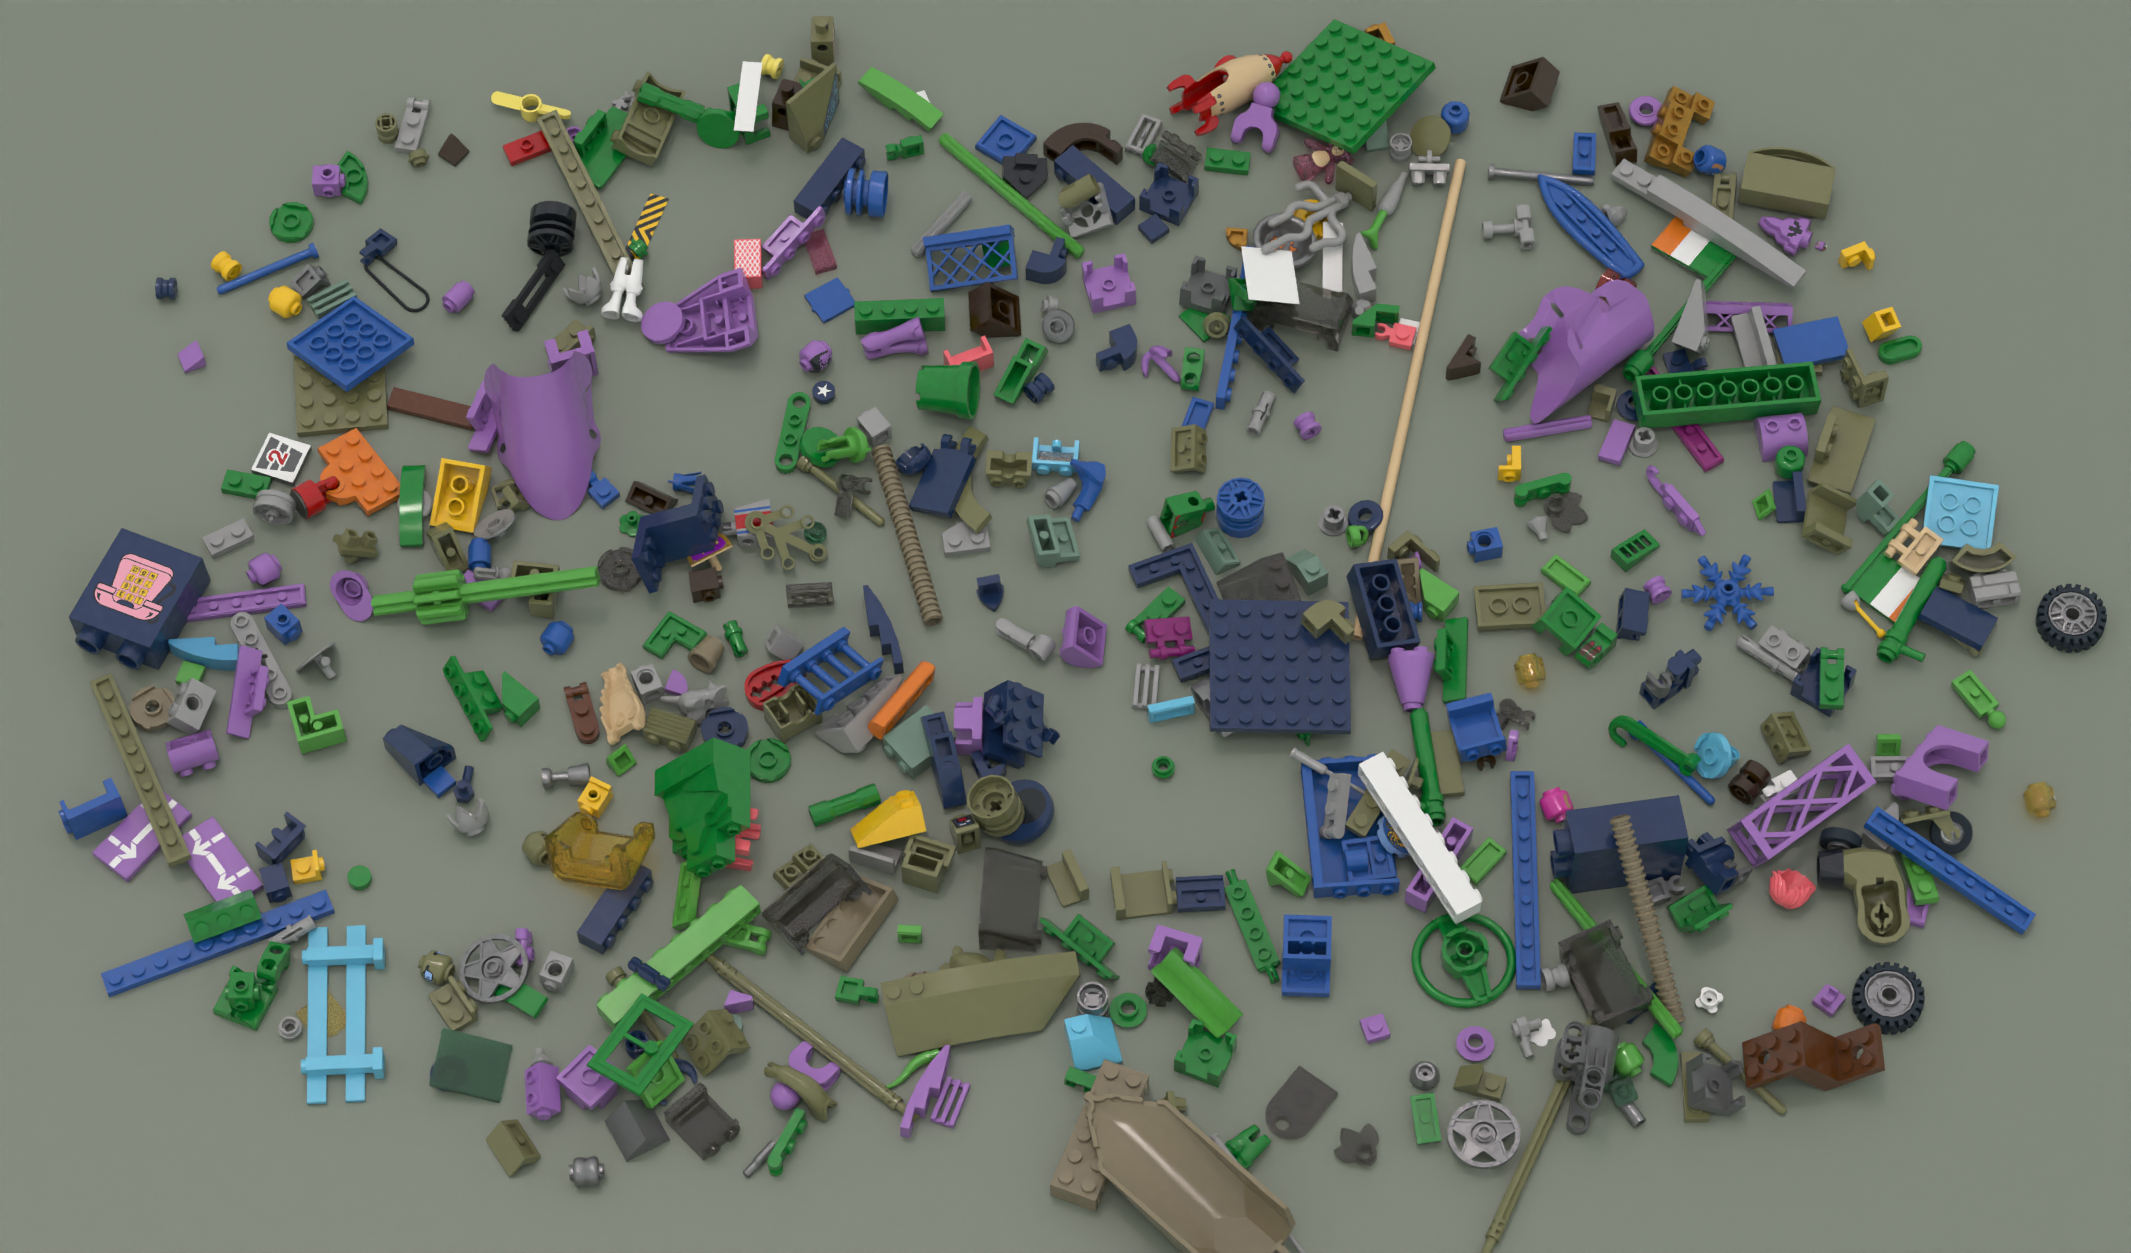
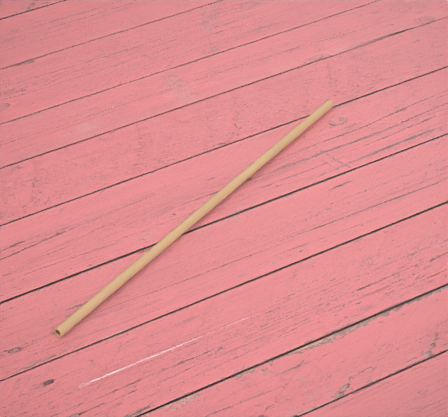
M1456 159L1380 502L1383 510V520L1374 530L1368 562L1379 561L1464 176L1466 161L1463 159ZM1356 612L1353 640L1361 641L1363 633Z

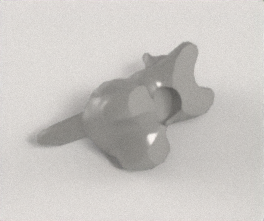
M711 679L708 680V686L704 689L689 690L680 696L660 697V700L664 703L678 704L685 717L696 720L697 724H701L703 720L705 721L706 711L729 705L728 700L722 698L727 690L726 686H719L713 683Z

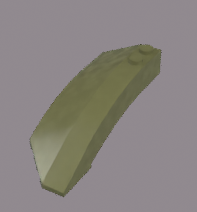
M1076 951L979 963L880 983L884 1007L897 1056L901 1057L939 1049L945 1045L954 1046L986 1039L1043 1031L1048 1024L1047 1022L1067 996L1066 994L1072 985L1080 977V970Z

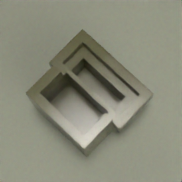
M917 834L910 835L903 853L905 858L901 865L902 883L938 894L946 872L949 870L956 853V846Z

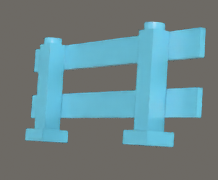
M366 925L347 926L346 946L328 947V927H317L308 932L307 950H302V964H308L306 1059H301V1074H307V1104H327V1075L346 1074V1103L365 1102V1073H374L375 1079H385L383 1047H373V1054H366V964H374L375 970L385 969L383 938H373V945H366ZM346 965V1055L327 1056L328 966Z

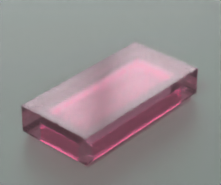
M824 229L812 232L805 246L815 274L837 269V264Z

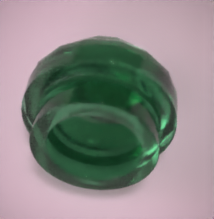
M815 521L812 528L804 529V537L811 544H820L826 539V527L820 522Z

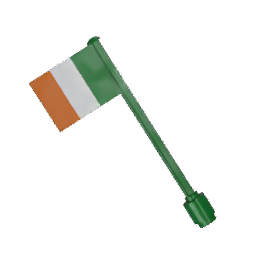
M1675 217L1651 245L1652 249L1706 278L1703 281L1705 293L1709 291L1737 257L1685 227L1683 220ZM1687 301L1647 349L1637 350L1626 362L1622 374L1628 381L1634 383L1635 376L1646 375L1654 366L1653 356L1677 329Z
M1966 441L1957 443L1944 457V469L1938 476L1949 478L1951 474H1961L1974 459L1976 452L1974 447ZM1928 487L1846 584L1841 585L1843 593L1848 594L1854 590L1861 601L1893 624L1920 578L1901 567L1894 559L1888 558L1884 552L1887 550L1891 539H1895L1898 536L1903 524H1907L1911 518L1914 519L1926 505Z

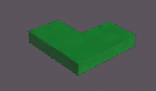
M668 611L643 644V649L663 660L675 643L691 651L692 648L696 647L707 636V632Z

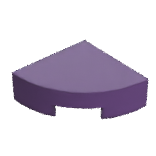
M673 669L664 689L665 693L680 696L688 691V686L684 676Z
M1510 729L1506 761L1513 762L1515 760L1519 738L1518 730Z

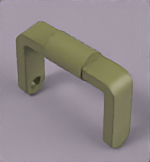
M514 478L492 486L491 491L498 510H501V505L496 492L502 491L507 485L516 487Z

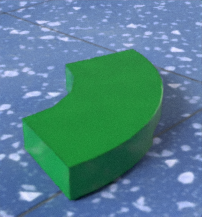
M347 151L337 164L340 166L341 174H345L346 185L342 190V195L362 205L368 192L367 174L362 162L354 154Z
M1655 1023L1643 1040L1642 1045L1649 1050L1653 1058L1650 1076L1671 1088L1678 1070L1677 1049L1669 1034Z

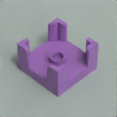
M1125 253L1114 256V265L1094 270L1092 261L1082 262V279L1093 314L1136 304V289L1134 282L1130 281L1128 275V262Z
M588 329L577 333L581 347L559 353L555 339L544 341L549 358L547 361L550 372L564 366L571 358L573 352L578 351L589 360L592 367V376L598 375L595 351Z
M1157 924L1148 948V953L1152 954L1148 963V969L1152 970L1160 964L1165 956L1175 947L1184 954V962L1190 963L1192 967L1196 966L1199 968L1202 960L1203 938Z

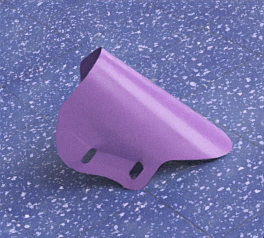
M1616 279L1596 288L1592 294L1579 288L1563 286L1550 291L1543 297L1535 317L1519 333L1528 341L1529 338H1535L1542 327L1550 326L1553 328L1550 332V340L1544 346H1541L1542 352L1534 363L1530 364L1538 374V382L1530 412L1531 421L1536 424L1544 420L1653 338V317L1648 300L1641 291L1628 282ZM1599 297H1605L1608 301V304ZM1551 303H1554L1560 309L1564 317L1561 318L1551 307Z
M578 351L573 352L571 358L564 366L544 375L532 377L511 376L499 369L495 364H491L486 369L484 375V388L492 406L498 432V458L510 470L517 487L530 506L539 514L552 520L566 519L580 506L589 484L593 456L601 443L600 432L595 424L593 414L592 367L587 357ZM590 429L595 431V433L597 434V437L595 439H592L590 437ZM503 443H505L506 451L504 454L500 451V447Z

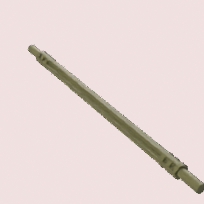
M713 954L705 959L714 967L713 970L742 993L752 996L755 1003L801 1039L809 1042L814 1049L841 1067L842 1071L892 1110H898L904 1115L907 1105L903 1103V1099L724 959H718ZM915 1113L912 1122L915 1123L920 1115Z
M1591 1012L1585 1025H1595L1599 1016ZM1572 1046L1569 1053L1574 1051V1046ZM1563 1066L1562 1073H1567L1566 1066ZM1571 1080L1556 1081L1485 1236L1487 1240L1481 1253H1491L1495 1244L1499 1243L1572 1083Z

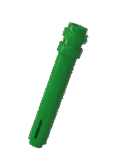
M1934 557V559L1929 561L1893 626L1886 631L1883 637L1884 641H1881L1877 647V657L1881 661L1891 664L1894 660L1898 659L1900 654L1919 662L1924 661L1926 654L1905 645L1908 642L1907 637L1918 620L1921 611L1947 569V563L1943 558Z
M1424 708L1413 709L1410 715L1415 754L1416 758H1419L1418 774L1420 778L1424 779L1421 785L1420 808L1424 814L1427 813L1433 822L1432 827H1437L1444 824L1446 810L1443 807L1444 797L1440 793L1429 716Z

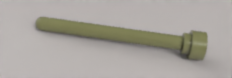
M802 455L796 464L797 468L804 473L807 472L815 475L878 526L884 525V518L818 466L809 462L810 459L807 456L804 457Z
M618 966L609 971L605 978L611 986L616 988L619 981L626 978L627 974L622 967ZM644 1010L640 1015L643 1023L656 1041H665V1035L647 1010ZM674 1051L672 1057L676 1059L679 1058V1055Z
M1707 1028L1703 1029L1693 1041L1700 1049L1710 1050L1724 1064L1734 1060L1715 1043L1713 1034ZM1743 1068V1073L1738 1077L1746 1083L1745 1069ZM1764 1086L1752 1089L1779 1114L1786 1113V1107Z

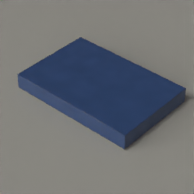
M1938 586L1932 592L1918 617L1919 620L1978 651L1982 649L1998 620L1996 616Z

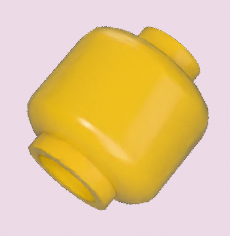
M285 285L274 288L269 294L268 302L270 309L285 319L298 315L302 309L301 295Z

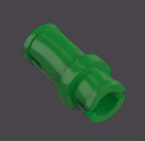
M736 620L728 621L727 624L723 625L725 638L729 640L734 656L742 657L744 653H748L742 637V628L738 627Z

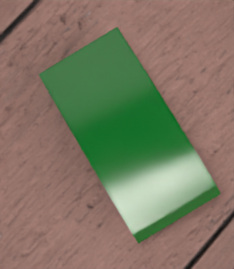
M524 984L514 996L504 1002L536 1019L549 999ZM499 985L494 995H503L512 988Z

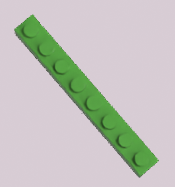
M739 885L736 889H730L725 894L724 899L718 904H712L707 909L706 914L700 919H694L689 924L688 929L682 934H676L665 948L658 949L646 963L660 972L661 976L664 975L670 979L671 984L666 991H661L656 987V984L652 985L640 977L639 973H633L629 978L619 981L611 993H606L600 997L596 1004L598 1014L614 1030L641 993L655 1001L756 918L761 913L760 903L742 885Z

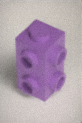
M539 1062L525 1070L527 1115L537 1117L538 1120H549L551 1116L561 1112L560 1084L556 1080V1077L559 1075V1067Z

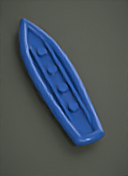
M1538 175L1540 191L1549 211L1565 231L1585 250L1621 280L1630 279L1643 269L1644 262L1612 222L1587 197L1562 181L1546 175Z

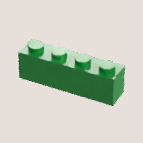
M944 298L854 301L856 335L887 331L918 316L924 332L945 331Z

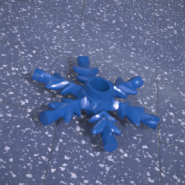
M1744 554L1738 565L1732 562L1733 572L1728 571L1731 578L1726 580L1721 578L1722 571L1718 573L1716 562L1711 565L1705 555L1698 559L1699 564L1705 569L1700 570V573L1710 577L1707 581L1715 582V587L1709 589L1704 585L1703 589L1693 584L1692 588L1694 590L1681 589L1682 598L1694 597V603L1704 597L1705 602L1710 597H1714L1717 600V604L1709 606L1712 610L1704 613L1705 617H1709L1704 625L1706 630L1712 631L1716 621L1720 624L1723 623L1722 613L1726 615L1725 606L1734 607L1732 614L1737 612L1738 623L1744 620L1750 630L1757 627V623L1751 618L1752 615H1755V612L1746 609L1745 607L1749 605L1740 603V598L1745 596L1751 600L1752 596L1763 601L1761 595L1774 596V588H1761L1762 583H1757L1751 588L1750 583L1745 588L1739 587L1738 581L1745 580L1746 578L1742 576L1751 572V569L1746 568L1751 560L1750 556Z

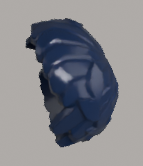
M921 443L922 447L920 448L914 446L906 450L896 460V465L905 475H916L929 463L931 453L923 443Z

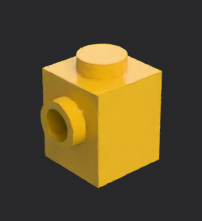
M1893 307L1876 311L1862 322L1871 342L1889 337L1902 327Z

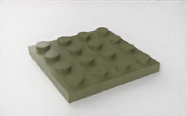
M294 356L298 437L347 433L355 428L358 431L389 429L386 406L385 366L346 392L298 356Z

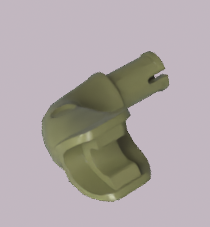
M769 1062L767 1064L769 1067L765 1066V1076L777 1079L781 1084H785L795 1090L808 1105V1109L815 1119L825 1122L827 1120V1107L834 1108V1106L838 1105L822 1086L810 1076L789 1065L781 1066L774 1062Z

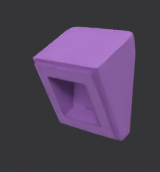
M198 341L192 342L178 353L185 373L206 366Z
M730 990L724 1008L732 1014L753 1010V997Z

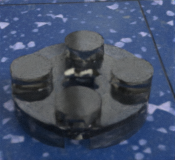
M619 547L618 550L614 551L610 549L600 557L598 569L600 581L605 587L613 591L627 593L631 588L639 584L641 577L631 559L633 549L627 547ZM622 565L625 566L624 572L617 573L616 567L621 568Z

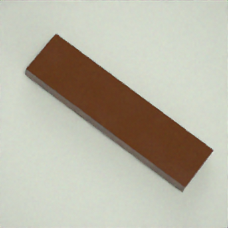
M396 387L393 388L386 405L387 410L473 430V426L466 418L471 407L468 405Z

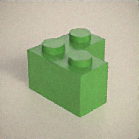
M310 696L287 702L301 754L347 742L338 709L315 715Z

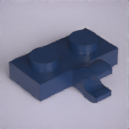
M1685 349L1663 354L1667 373L1704 371L1708 367L1706 358H1699L1693 363H1689Z

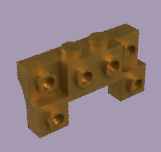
M1676 86L1670 88L1663 105L1657 112L1656 116L1659 118L1651 129L1650 134H1652V138L1644 161L1652 166L1666 168L1683 177H1687L1692 172L1695 154L1682 147L1690 122L1693 119L1704 125L1710 119L1715 102L1698 92L1692 96Z

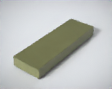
M1452 730L1431 732L1440 793H1442L1444 798L1464 796L1458 751Z

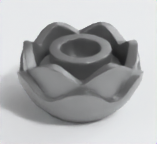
M1422 1061L1412 1067L1410 1081L1418 1089L1429 1090L1439 1083L1440 1072L1433 1063Z

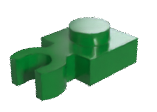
M921 135L909 136L900 140V144L892 143L885 145L888 160L897 159L899 156L906 159L924 154V142Z

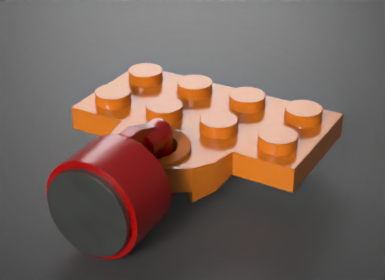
M355 428L318 448V454L328 465L323 469L319 482L314 483L312 480H307L292 488L290 496L296 501L297 512L306 519L324 511L326 504L332 501L338 503V506L356 501L366 515L369 516L399 499L400 482L358 429Z

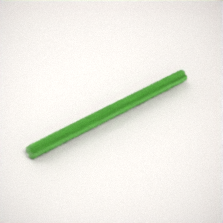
M943 133L939 137V143L1052 239L1056 240V237L1065 239V248L1068 249L1070 254L1075 258H1080L1084 254L1083 246L948 133Z
M1559 878L1550 883L1552 892L1673 1039L1681 1036L1683 1028L1567 886Z

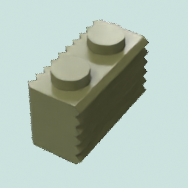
M652 707L642 731L644 739L649 744L655 746L662 744L671 751L687 753L697 731L696 720Z

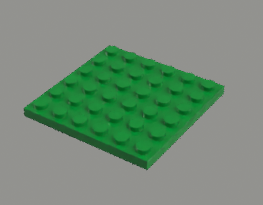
M1334 19L1272 82L1280 91V100L1273 108L1275 110L1274 119L1355 154L1436 69L1435 64L1430 60Z

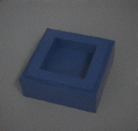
M1156 214L1138 225V230L1151 244L1169 233L1168 226Z

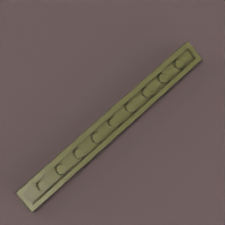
M557 110L536 118L613 277L621 257L629 258L627 275H631L633 263ZM626 291L622 294L624 298L627 295Z
M110 673L90 681V685L169 867L171 868L191 860L190 852L112 674Z

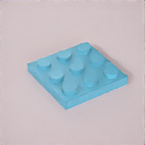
M1930 475L1923 528L1926 526L1944 539L1940 547L1961 549L1963 545L1969 544L1978 549L1990 548L1999 485Z

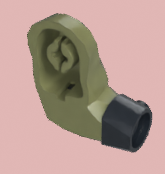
M1868 848L1834 849L1818 852V886L1841 889L1846 887L1853 891V900L1858 911L1857 924L1866 940L1874 945L1887 946L1895 943L1906 934L1910 926L1907 894L1903 878L1893 854Z

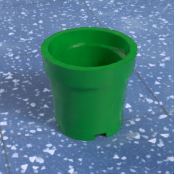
M970 361L962 362L960 365H922L916 380V393L920 395V400H916L918 410L954 414L962 419L974 420L980 400V370L978 363Z

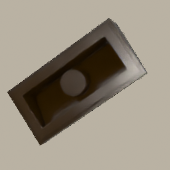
M640 481L633 482L625 502L650 514L672 509L678 499Z

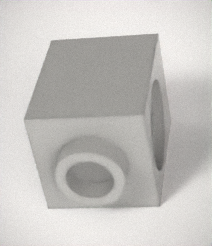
M876 407L862 412L857 418L858 429L865 434L867 441L873 448L892 437L890 423Z
M653 664L642 665L631 671L633 685L643 705L664 696L663 686ZM644 681H651L649 684H642Z
M550 951L539 974L541 985L552 992L556 990L564 992L575 969L573 958ZM555 971H560V972H562V973H561L560 975H558V976H552V975H551V974H552L553 972H555Z

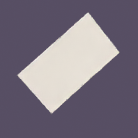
M1241 246L1249 300L1300 304L1292 251L1274 249L1268 253H1263L1261 248Z

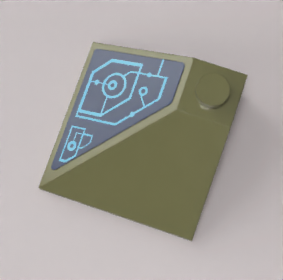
M834 62L786 101L789 138L807 154L821 146L840 102L837 65Z

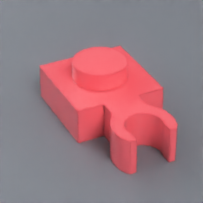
M1378 323V329L1385 332H1375L1377 340L1388 339L1389 346L1411 351L1416 335V327L1394 323L1393 328H1390L1384 323Z

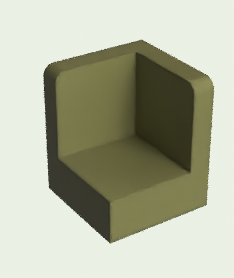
M1595 384L1587 415H1590L1591 419L1609 423L1617 389Z

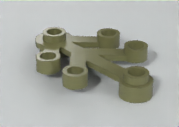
M785 505L780 510L766 515L760 511L749 513L745 518V527L750 533L756 535L762 559L770 560L775 554L774 549L768 545L765 532L774 537L781 558L780 564L784 570H791L795 566V560L790 557L786 543L808 553L810 560L813 562H821L826 558L827 549L824 545H812L789 534L803 528H812L815 520L811 515H806L801 520L777 528L769 523L780 518L789 519L793 517L794 508L792 506ZM784 508L791 510L790 516L783 514ZM754 518H758L761 521L759 527L753 525ZM805 518L811 519L812 523L810 526L804 525ZM765 549H769L771 551L770 557H765L763 555V551ZM815 549H821V557L815 556ZM785 559L791 560V567L787 568L784 566Z

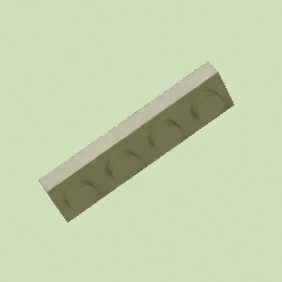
M1391 749L1387 758L1390 757L1393 760L1396 772L1401 777L1409 767L1411 760ZM1366 789L1345 824L1346 829L1361 838L1366 837L1381 812L1368 789Z

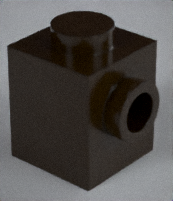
M715 567L688 572L693 603L701 601L711 602L721 598L719 589H724L721 575L717 576Z

